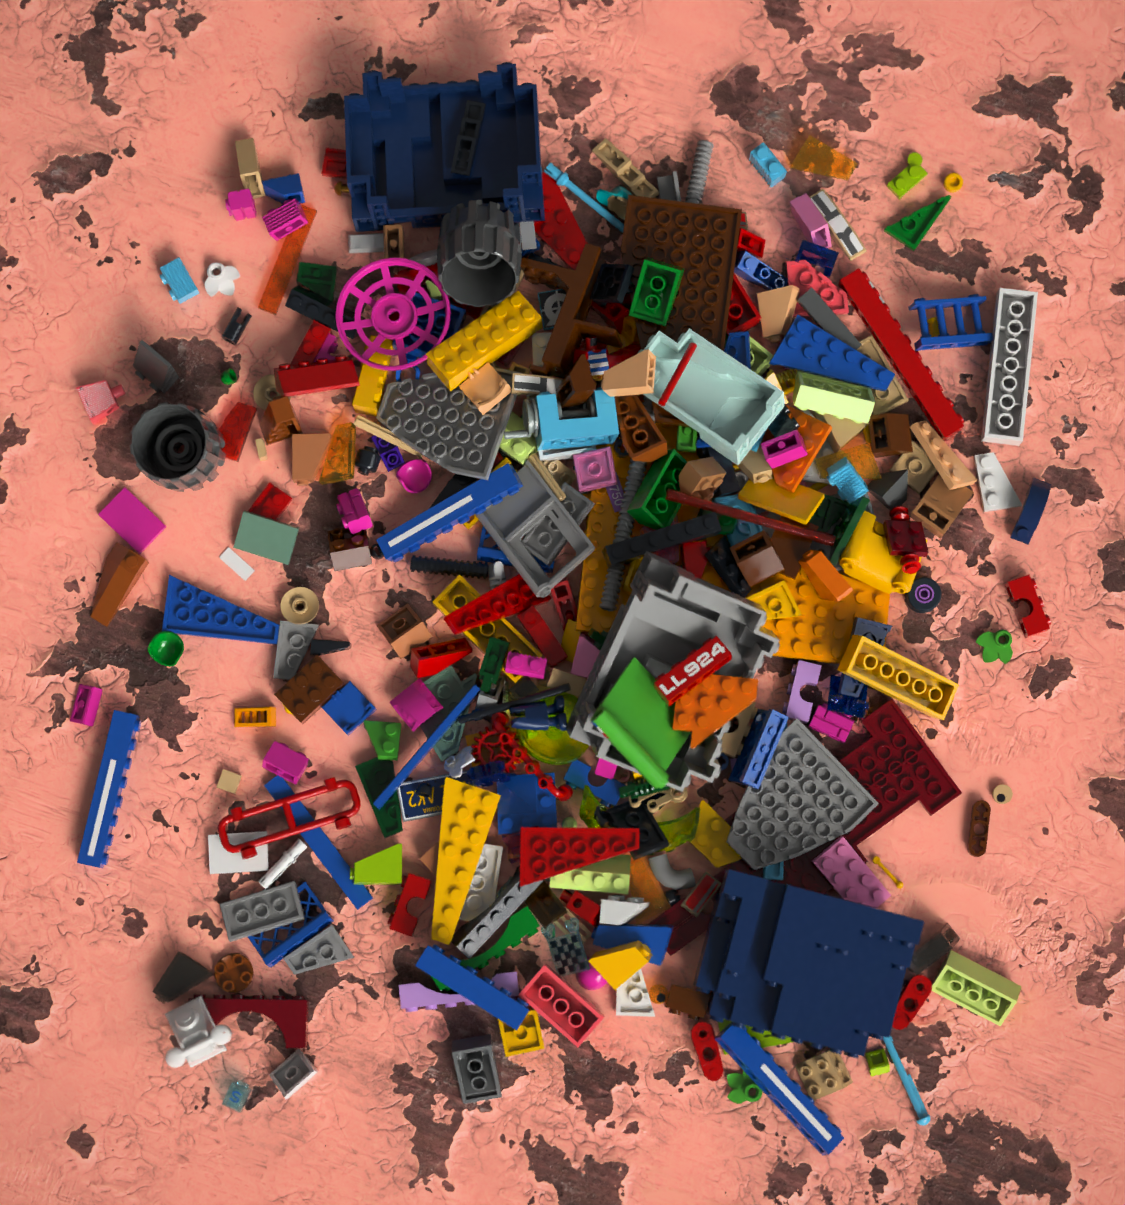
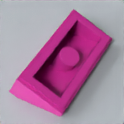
M79 684L70 722L91 727L94 725L102 689Z

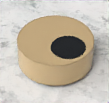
M1005 784L996 786L992 792V797L998 804L1008 803L1013 796L1011 788Z

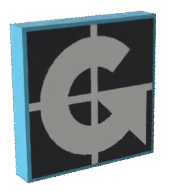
M563 289L538 293L544 331L553 330L567 294Z

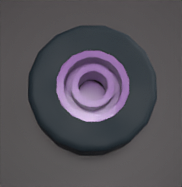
M921 577L913 581L911 590L905 593V600L911 610L917 613H927L938 606L942 592L936 581L931 578Z

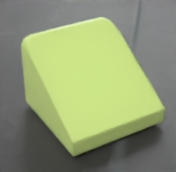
M427 280L426 287L430 297L439 301L443 300L438 287Z

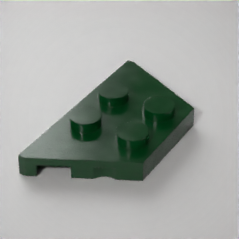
M862 496L843 510L841 514L842 520L839 525L835 526L832 532L833 538L829 561L832 565L836 566L870 499Z

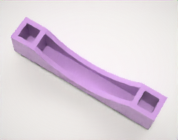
M517 972L496 974L491 979L495 982L493 986L499 990L501 987L512 993L510 997L516 1000V996L519 995ZM421 983L399 985L401 1009L406 1008V1012L418 1011L417 1007L425 1006L426 1010L437 1009L439 1004H445V1008L457 1007V1002H465V1005H474L473 1002L460 994L436 992Z

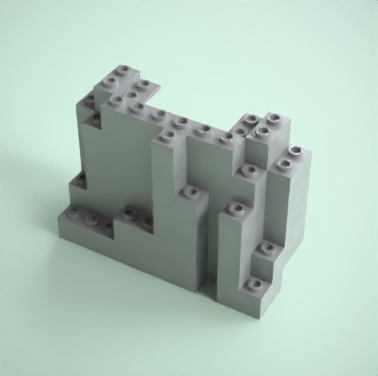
M648 551L645 552L630 585L633 591L626 606L621 604L567 722L569 737L590 745L596 757L637 774L640 773L590 721L633 657L656 679L660 674L668 673L676 662L684 661L692 650L700 649L707 639H713L718 636L732 653V660L713 674L753 679L757 669H760L764 663L763 656L771 658L773 653H777L780 646L778 637L771 630L761 627L766 622L767 612L760 604L699 579L693 573L677 567L667 559ZM730 721L694 749H690L692 732L689 734L666 770L669 774L667 786L683 792L684 788L688 787L691 782L690 775L713 783L715 778H718L721 772V765L716 758L722 752V736L724 732H728L731 725Z

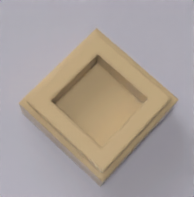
M262 438L255 439L258 457L260 461H266L268 456L265 442Z
M223 769L216 788L236 794L242 776Z

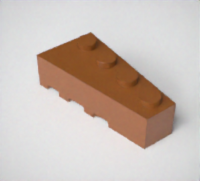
M280 395L273 398V401L268 403L260 422V428L267 446L291 438L292 434H303L296 412L288 396Z

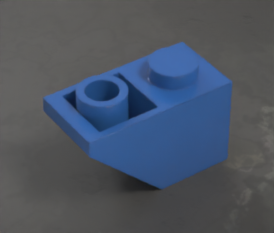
M299 173L262 181L265 195L281 204L286 200L294 198L300 204L305 203Z

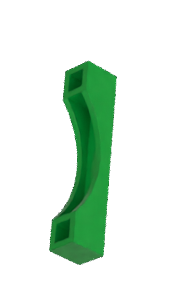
M528 906L510 917L505 932L494 946L477 957L461 960L460 965L464 968L467 966L473 969L478 967L481 970L489 965L488 960L492 957L498 959L506 953L504 950L509 946L513 949L521 944V938L528 935L530 938L538 933L537 928L540 925ZM432 977L440 991L445 989L447 992L451 989Z

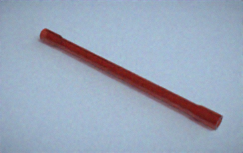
M668 488L665 500L716 512L811 539L828 546H833L836 536L829 533L811 530L687 495L684 492Z

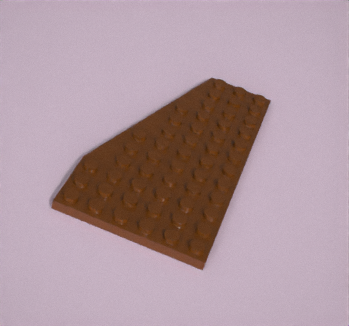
M628 195L621 255L623 264H628L634 268L630 281L635 285V288L629 286V289L633 291V293H629L631 304L644 259L651 258L685 268L666 326L634 317L640 349L644 350L648 345L649 338L652 335H656L658 331L677 342L680 335L686 333L690 328L724 351L742 209ZM651 400L655 423L690 427Z

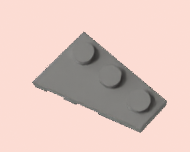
M280 620L274 679L290 680L296 675L311 644V640L314 638L319 627L318 624H293L289 621Z
M331 925L283 959L293 974L296 975L355 957L335 927Z

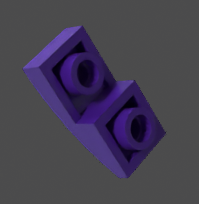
M375 435L371 437L388 472L405 463L397 446Z

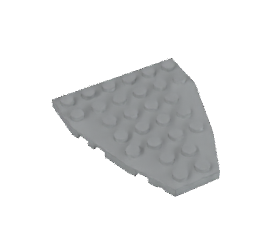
M493 367L510 387L512 385V374H522L521 372ZM435 373L423 374L419 380L408 378L401 382L388 383L376 419L407 446L454 474L488 480L517 394H508L482 415L461 391L459 386L449 391Z
M797 718L782 732L759 789L747 786L738 805L726 842L752 870H757L798 857L852 831L879 803Z

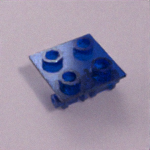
M831 675L827 710L864 719L865 710L869 708V702H866L868 685L864 684L858 698L839 694L837 692L841 677Z
M497 760L485 765L470 767L467 770V776L471 780L466 781V783L474 784V787L492 786L493 782L499 781V783L511 781L510 777L517 776V774L504 773L505 763Z

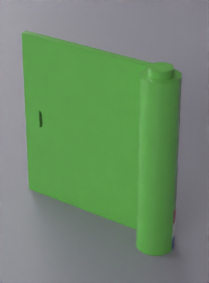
M633 657L590 721L653 788L661 789L669 782V774L666 772L667 768L691 732L673 730L676 702L668 706L654 688L655 678Z

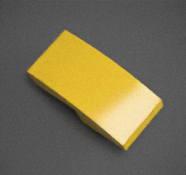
M568 619L561 647L568 656L565 660L573 663L579 636L581 633L585 634V632L575 631L576 622Z

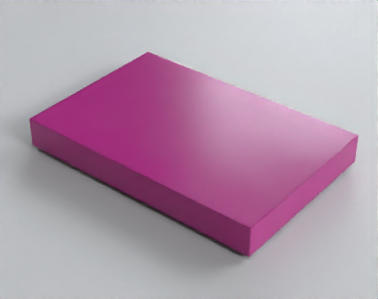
M125 487L98 514L139 554L166 528Z

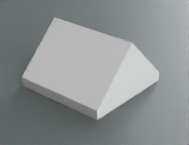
M297 1049L269 1076L284 1098L288 1099L319 1071L300 1049Z

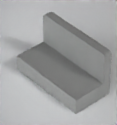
M672 171L670 176L657 177L660 199L681 201L677 172Z

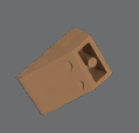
M939 474L910 514V518L922 522L924 528L941 539L974 492L966 486L949 490Z

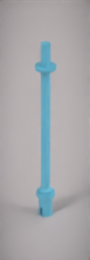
M552 162L546 167L544 173L553 178L558 186L567 187L623 233L624 224L571 182L566 172L563 173Z

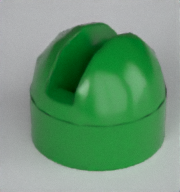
M229 368L221 374V381L226 385H231L237 382V375L233 369Z

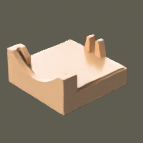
M489 362L479 370L473 368L475 373L471 374L468 372L469 378L459 385L461 391L482 415L511 393L509 384Z

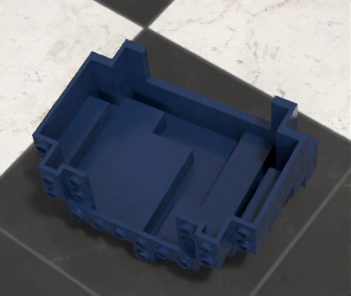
M504 62L501 65H497V72L488 70L478 73L479 81L467 80L466 82L459 83L449 81L442 84L430 82L426 85L412 83L409 86H403L401 78L390 76L383 79L382 72L371 70L367 73H362L363 95L351 93L348 96H344L347 185L351 195L352 220L356 232L383 230V225H394V223L411 222L413 228L440 227L443 217L451 212V208L460 203L468 207L471 200H482L483 206H488L490 201L500 204V211L506 212L509 209L514 214V223L545 221L537 85L532 83L518 85L516 64ZM467 100L486 104L470 176L451 173L457 136L460 132L462 117L464 118Z
M727 869L725 870L720 893H716L693 985L697 987V991L710 994V990L712 991L706 1014L710 1015L711 1020L723 1023V1020L726 1019L732 1021V1026L744 1029L745 1025L751 1026L754 1032L763 1034L764 1030L772 1032L771 1036L785 1040L787 1036L795 1043L802 1044L803 1041L811 1042V1047L822 1049V1046L830 1047V1052L841 1054L844 1051V1055L858 1058L859 1055L864 1056L869 1036L883 1040L884 1037H890L906 968H910L915 945H919L924 921Z

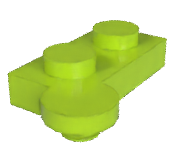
M911 153L907 158L908 166L887 184V187L899 200L928 174L921 166L922 156L919 153Z

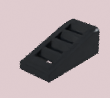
M312 639L310 655L315 657L316 655L320 656L349 650L352 648V644L347 641Z

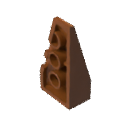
M614 396L623 446L632 461L653 462L667 455V441L638 396Z
M116 542L106 557L90 617L108 627L149 562L134 551Z

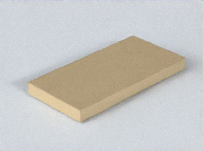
M873 335L859 341L861 346L857 349L858 352L893 372ZM896 376L893 377L885 392L871 389L875 401L871 414L887 413L909 401Z

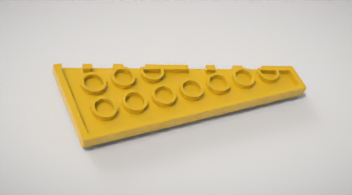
M448 777L445 778L431 939L450 945L501 795Z

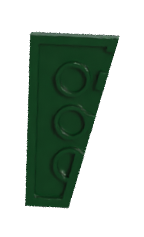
M376 757L356 765V770L384 838L402 832L403 827L397 790L380 810L373 805V802L395 778L393 760H381Z

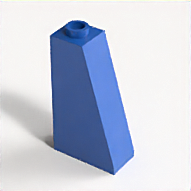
M601 923L598 927H594L591 938L594 939L593 945L606 949L640 940L642 944H646L651 950L652 957L649 963L661 966L674 926L656 924L612 925Z

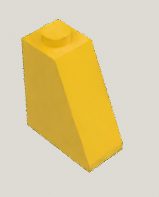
M639 940L597 951L591 956L589 963L616 990L649 962L652 953L650 948Z

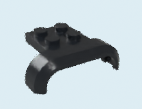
M658 793L645 799L636 808L632 807L629 801L604 811H600L599 806L596 807L594 818L600 828H639V849L629 852L634 860L666 848L669 845V841L652 815L654 813L649 812L647 808L649 800H656L666 794ZM638 799L632 800L633 803H636L638 801ZM656 804L650 805V808L656 807Z

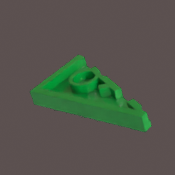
M952 196L942 197L927 207L925 206L913 212L910 216H906L895 224L887 226L884 232L912 251H915Z

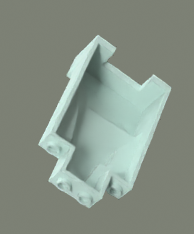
M690 328L686 333L680 335L677 342L658 331L656 335H652L649 338L648 345L644 349H649L656 356L654 393L643 395L658 404L691 342L695 343L697 348L666 405L661 407L699 432L700 438L730 461L739 465L783 409L784 392Z

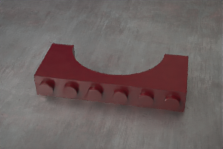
M194 994L193 998H188L189 1002L202 996L215 1025H218L223 1019L234 1013L242 1011L257 1012L269 1017L279 1026L285 1038L286 1048L308 1047L309 1000H304V996H292V1000H284V996L272 995V999H265V995H253V999H245V995H233V999H225V995H213V998H205L206 994Z

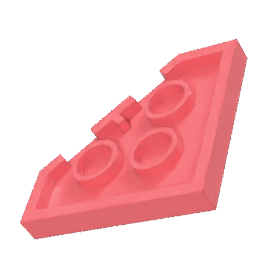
M806 260L786 261L788 286L794 285L799 288L798 299L810 288H813L835 315L849 313L846 292L839 289L830 279L821 272L819 273ZM797 302L793 318L797 315L803 318L810 317Z

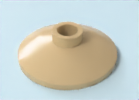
M274 374L266 375L259 379L253 390L256 404L264 411L268 403L273 401V398L270 397L271 392H276V397L281 395L276 391Z
M296 587L284 594L280 608L282 615L287 621L293 624H305L313 620L317 615L319 601L312 590L305 587ZM303 605L304 609L299 611L297 607Z

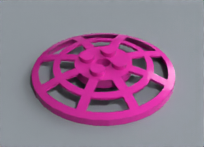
M405 258L381 259L362 267L347 281L337 302L336 326L345 347L360 362L380 370H404L416 366L427 359L425 354L419 359L407 363L406 353L418 348L425 340L434 345L431 350L443 342L450 324V301L448 295L442 290L438 277L426 266ZM388 266H406L419 272L414 281L400 277L391 278ZM381 268L383 280L372 284L365 292L355 287V284L365 275ZM425 276L429 277L438 287L443 298L442 301L432 304L428 293L420 286ZM392 284H403L410 286V288L403 295L394 293ZM385 286V296L381 297L378 301L370 297L375 290ZM417 291L422 295L427 306L415 307L411 300ZM349 293L359 298L355 309V321L343 323L344 305ZM364 303L373 308L371 319L361 320V311ZM445 308L444 327L440 337L437 338L430 334L434 324V311ZM393 312L400 314L399 319L396 321H391L389 318ZM429 313L428 324L424 331L416 326L418 316ZM374 326L379 334L373 342L366 337L363 328ZM357 329L361 340L368 346L363 355H360L350 344L345 330ZM411 332L420 337L414 344L405 348L404 337L408 336ZM387 338L396 340L397 350H388L379 346ZM375 351L384 355H398L399 365H381L369 359Z

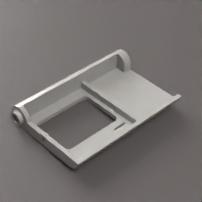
M527 460L525 465L517 472L523 484V487L519 488L520 491L512 496H505L502 498V502L497 505L491 504L486 507L485 512L479 515L475 514V516L536 597L544 598L551 593V589L595 550V546ZM545 516L551 518L576 551V556L551 578L547 576L521 541L522 537Z

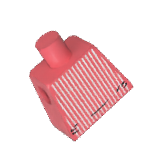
M107 380L76 388L88 417L93 424L119 408L116 398L126 395L122 384L111 388Z

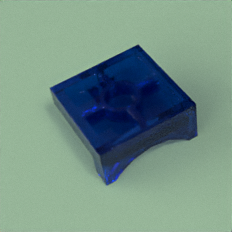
M802 240L795 262L799 263V260H806L811 264L825 268L823 275L830 278L839 252Z

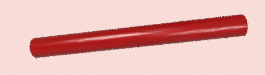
M691 342L658 401L659 405H666L697 348L695 343Z

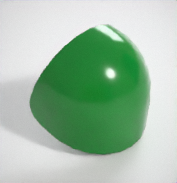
M169 631L156 634L148 646L149 655L159 664L169 667L177 664L184 651L182 639L177 634Z

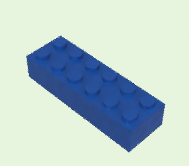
M436 944L426 947L416 963V967L513 1029L518 1030L530 1010L527 1008V1002L520 998L517 1001L511 998V992L503 987L500 990L493 986L495 984L494 981L486 976L483 979L477 976L478 971L472 967L467 966L464 968L460 965L461 960L453 955L447 957L443 954L445 950Z

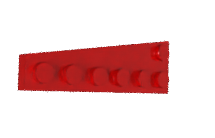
M518 574L446 615L443 619L455 635L525 611L532 605L536 607L545 604L552 598L550 595L544 598L536 597L521 575Z

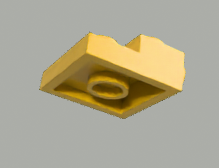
M527 1007L530 1010L518 1030L513 1029L498 1019L506 1057L545 1049L538 1014L532 1007Z

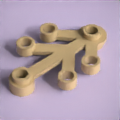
M620 768L615 773V779L627 785V782L634 780L628 769ZM670 787V789L634 798L638 799L636 803L632 802L633 799L630 796L629 803L632 807L636 808L645 799L658 793L666 794L656 800L651 799L647 802L649 812L655 813L659 810L660 806L670 801L674 803L683 802L687 798L688 792L686 787L683 792ZM677 792L681 793V795L675 796ZM656 804V807L650 808V805Z

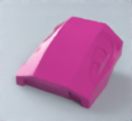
M420 678L389 702L413 732L423 722L425 723L429 717H432L433 714L444 708Z

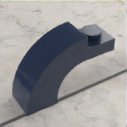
M1033 477L1010 538L1029 545L1046 506L1051 484Z

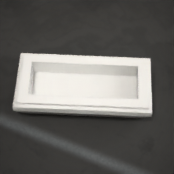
M384 233L348 235L349 254L384 252Z

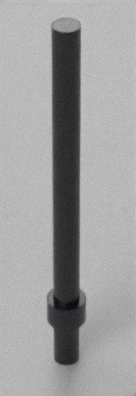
M567 683L482 710L478 708L472 710V713L459 716L458 720L460 724L472 720L476 722L482 720L483 717L508 710L514 706L528 704L571 691V687Z

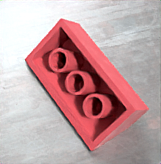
M547 964L539 970L519 993L523 1000L577 1048L605 1017L603 1013Z

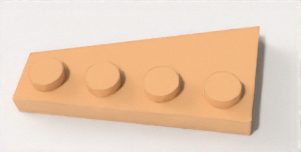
M927 421L916 422L910 426V429L949 490L973 485L977 481L974 475Z

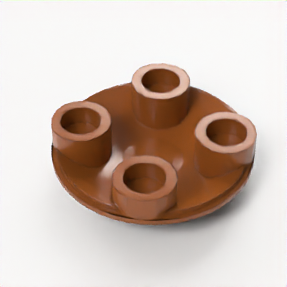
M238 953L225 955L214 967L215 980L218 986L226 992H241L250 985L253 979L254 971L248 958Z

